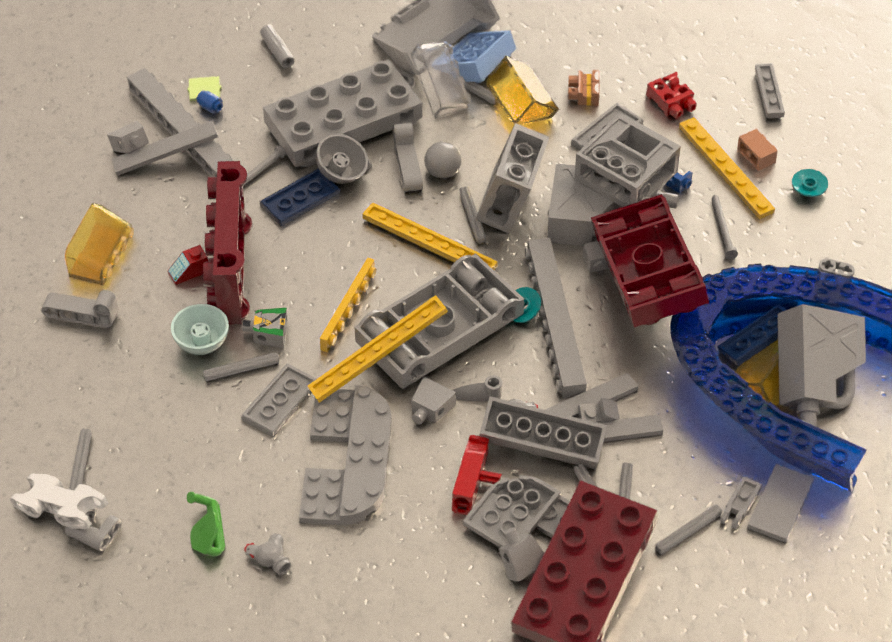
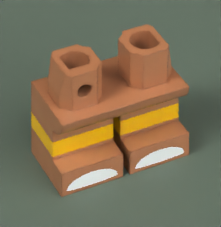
M578 70V75H569L568 87L578 88H568V99L578 100V105L599 106V70H592V74H583L582 71Z

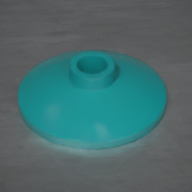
M802 169L794 174L792 186L801 195L816 197L826 192L828 189V179L818 170Z
M521 287L515 291L524 298V307H527L524 309V314L513 320L517 323L530 321L538 314L541 307L539 293L533 288Z

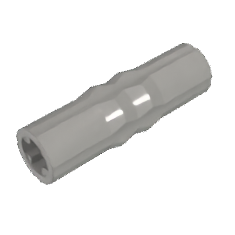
M271 25L262 27L260 35L283 68L291 67L295 59L287 49L286 44L283 43V40Z

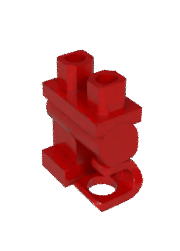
M678 72L647 83L646 89L648 99H653L666 116L672 115L676 119L683 115V109L686 108L689 112H692L697 107V103L694 100V92L686 84H679Z

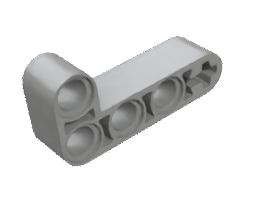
M412 123L393 125L394 148L404 192L423 190L422 176L414 146Z
M108 290L100 291L97 300L49 293L41 312L49 318L109 328L115 320L118 306L115 294Z

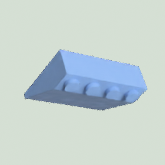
M511 31L468 33L433 66L435 69L466 82L481 83L516 50Z

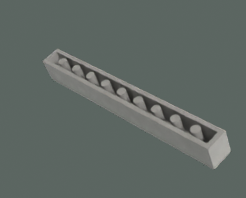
M146 68L127 76L129 90L172 136L201 125L193 119L189 112L187 113L184 110L182 104L178 103L172 93H168L164 85L159 83L153 73H149ZM214 140L186 150L210 177H217L218 161H233L228 153L226 154L219 143L216 144Z
M551 239L528 240V248H525L526 260L529 259L530 261L528 262L529 273H533L532 286L533 288L536 287L541 297L539 315L543 316L544 319L542 320L543 331L547 332L545 335L546 345L551 348L549 349L550 361H554L553 374L558 377V380H556L557 391H561L563 399L572 398L585 392L587 383Z

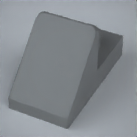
M602 397L599 403L579 404L578 406L580 419L592 422L620 420L617 402Z

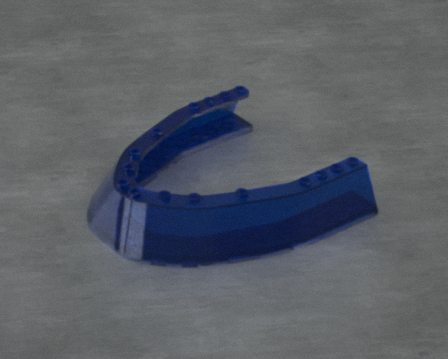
M762 263L748 264L747 267L737 269L730 267L722 269L720 273L703 276L709 303L699 306L689 313L672 315L670 323V334L675 352L688 376L722 411L771 454L801 470L852 492L857 483L855 472L864 459L867 449L782 412L771 402H766L760 394L748 386V383L725 363L721 362L715 344L726 336L736 334L778 304L787 310L804 304L865 317V344L892 355V290L857 277L850 276V278L821 272L817 268L794 265L775 267L770 264L762 266Z

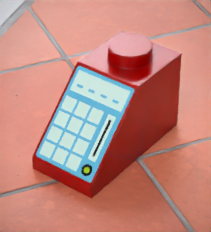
M201 245L183 251L168 269V274L175 285L203 275V264L208 262V256L205 255Z

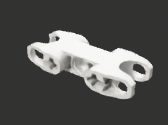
M30 474L26 480L29 481L32 489L24 494L16 493L10 498L13 506L28 516L38 518L43 511L55 514V519L61 525L72 529L89 528L92 523L85 514L94 508L103 509L108 504L106 497L90 486L79 484L72 491L63 488L62 483L56 477L47 474Z

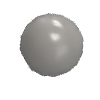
M448 142L433 144L427 150L424 157L425 167L428 172L440 179L450 178L456 174L462 162L461 154L456 146Z

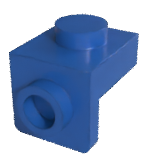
M688 171L686 174L681 175L677 172L665 185L680 194L692 185L693 173Z

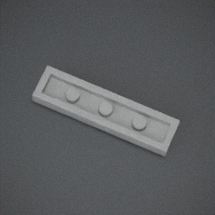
M773 63L755 64V72L766 118L784 117L785 110Z

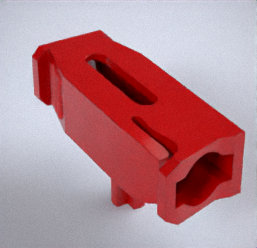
M469 436L452 492L451 510L454 513L469 514L476 501L481 482L495 484L501 480L502 474L484 471L489 454V439L486 437ZM458 506L467 507V508H466V510L458 509Z

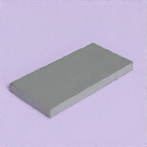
M616 103L572 138L571 145L581 150L620 113L642 125L644 124V119Z
M287 363L241 415V420L274 437L312 393L307 386L315 381L316 378Z
M776 464L747 528L786 543L814 482V477Z

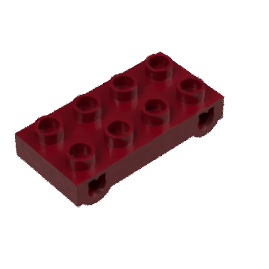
M218 161L217 177L207 178L208 199H216V202L206 205L207 227H215V230L205 233V255L214 256V258H208V262L203 264L204 285H214V287H207V304L223 311L229 325L242 324V320L250 312L249 302L243 297L245 235L251 230L253 224L251 217L245 210L243 184L248 176L246 169L240 164V161Z
M662 194L591 217L595 236L634 328L641 325H653L662 318L678 313H689L697 307L709 303L706 286L700 270L694 263L671 214L667 200Z
M580 480L511 621L512 632L535 642H603L605 632L643 551L652 537L657 523L658 510Z

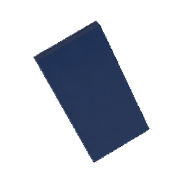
M316 169L262 199L260 206L282 227L340 194V188L325 178L319 169Z
M779 304L718 345L719 352L737 366H740L778 339V313L784 312L787 309Z

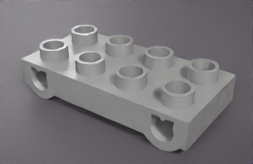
M390 59L376 62L372 66L354 73L344 74L341 78L322 85L313 86L309 90L290 97L281 98L277 102L263 107L265 124L280 146L284 148L295 167H309L316 164L317 147L320 141L328 135L343 134L352 137L358 142H362L392 130L395 124L412 123L413 126L418 119L423 118L421 100Z
M476 253L472 256L465 255L459 258L449 270L383 310L369 312L354 327L355 342L360 347H363L435 295L448 310L446 314L376 362L402 389L524 314V298Z

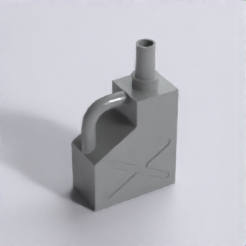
M556 163L548 217L547 238L551 239V243L579 246L596 242L598 240L594 233L591 217L621 208V206L576 181L575 165ZM598 173V174H595L596 177H600V178L603 177V176H602L601 174H599V173ZM611 182L613 185L618 184L617 182ZM629 190L625 191L626 194L631 195ZM656 192L652 196L655 197L662 194L666 198L669 208H677L678 194Z
M802 304L778 313L780 405L797 408L796 414L800 415L801 443L811 444L817 442V415L820 414L819 408L843 409L854 398L855 368L866 363L865 317ZM843 376V394L840 397H836V379Z

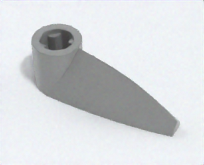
M493 375L487 377L484 383L461 386L453 389V391L456 392V399L488 401L490 396L500 399L502 397V379Z

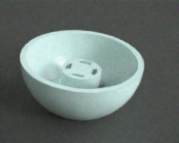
M196 304L182 309L176 314L171 323V333L174 341L181 349L194 355H205L217 350L224 343L229 329L228 319L224 312L208 304Z

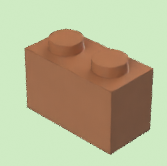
M757 129L739 136L737 149L758 171L776 163L778 150Z

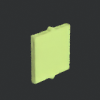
M219 76L190 78L189 88H187L190 101H197L198 94L203 90L210 91L220 97V90L222 89Z

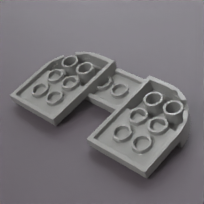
M355 385V390L338 389L320 403L315 398L310 440L348 442L345 470L305 469L299 523L355 524L365 520V516L371 512L375 513L381 506L386 485L387 459L391 437V410L387 401L378 392L365 386Z
M519 475V478L510 480L507 477L498 481L486 491L465 517L463 525L498 547L508 543L504 532L515 527L518 535L522 533L531 534L536 528L552 538L570 501L561 496V491L535 477Z

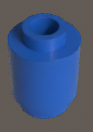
M203 90L198 94L196 100L199 106L212 114L220 112L223 108L222 98L210 91Z

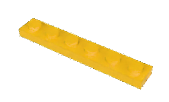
M367 257L320 337L321 351L328 353L331 346L335 345L339 332L344 330L347 318H351L353 308L359 304L363 292H366L370 279L375 277L377 269L375 268L374 259Z

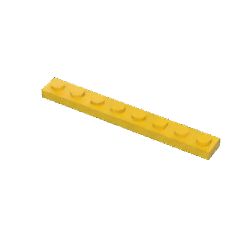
M695 117L679 123V129L759 220L774 214V206Z
M373 202L362 214L364 220L454 263L465 255L472 256L476 253L493 270L498 266V261Z
M435 295L307 387L320 403L446 314L448 310Z

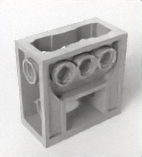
M620 113L576 153L575 180L621 207L651 198L678 172L681 146ZM598 173H599V174H601L603 177H601V178H600V177H596L595 174H598ZM611 182H617L618 184L613 185ZM629 190L631 195L626 194L625 191Z
M517 123L514 124L494 167L475 220L510 233L533 186L549 140L548 136ZM493 210L501 211L502 215H496Z

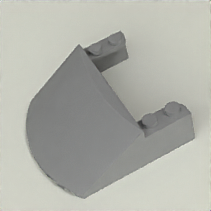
M414 0L391 16L392 21L389 24L383 23L380 26L381 31L379 33L374 32L372 38L402 71L410 72L416 76L426 71L423 63L480 24L486 25L487 28L494 26L500 17L491 0Z

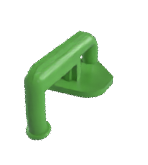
M193 491L188 492L186 498L188 503H199L207 508V514L191 529V547L203 554L217 557L222 554L225 548L219 503L214 498L197 494Z

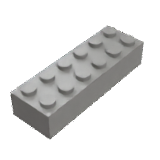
M490 396L480 436L488 438L491 444L575 465L583 464L587 468L597 470L607 425Z

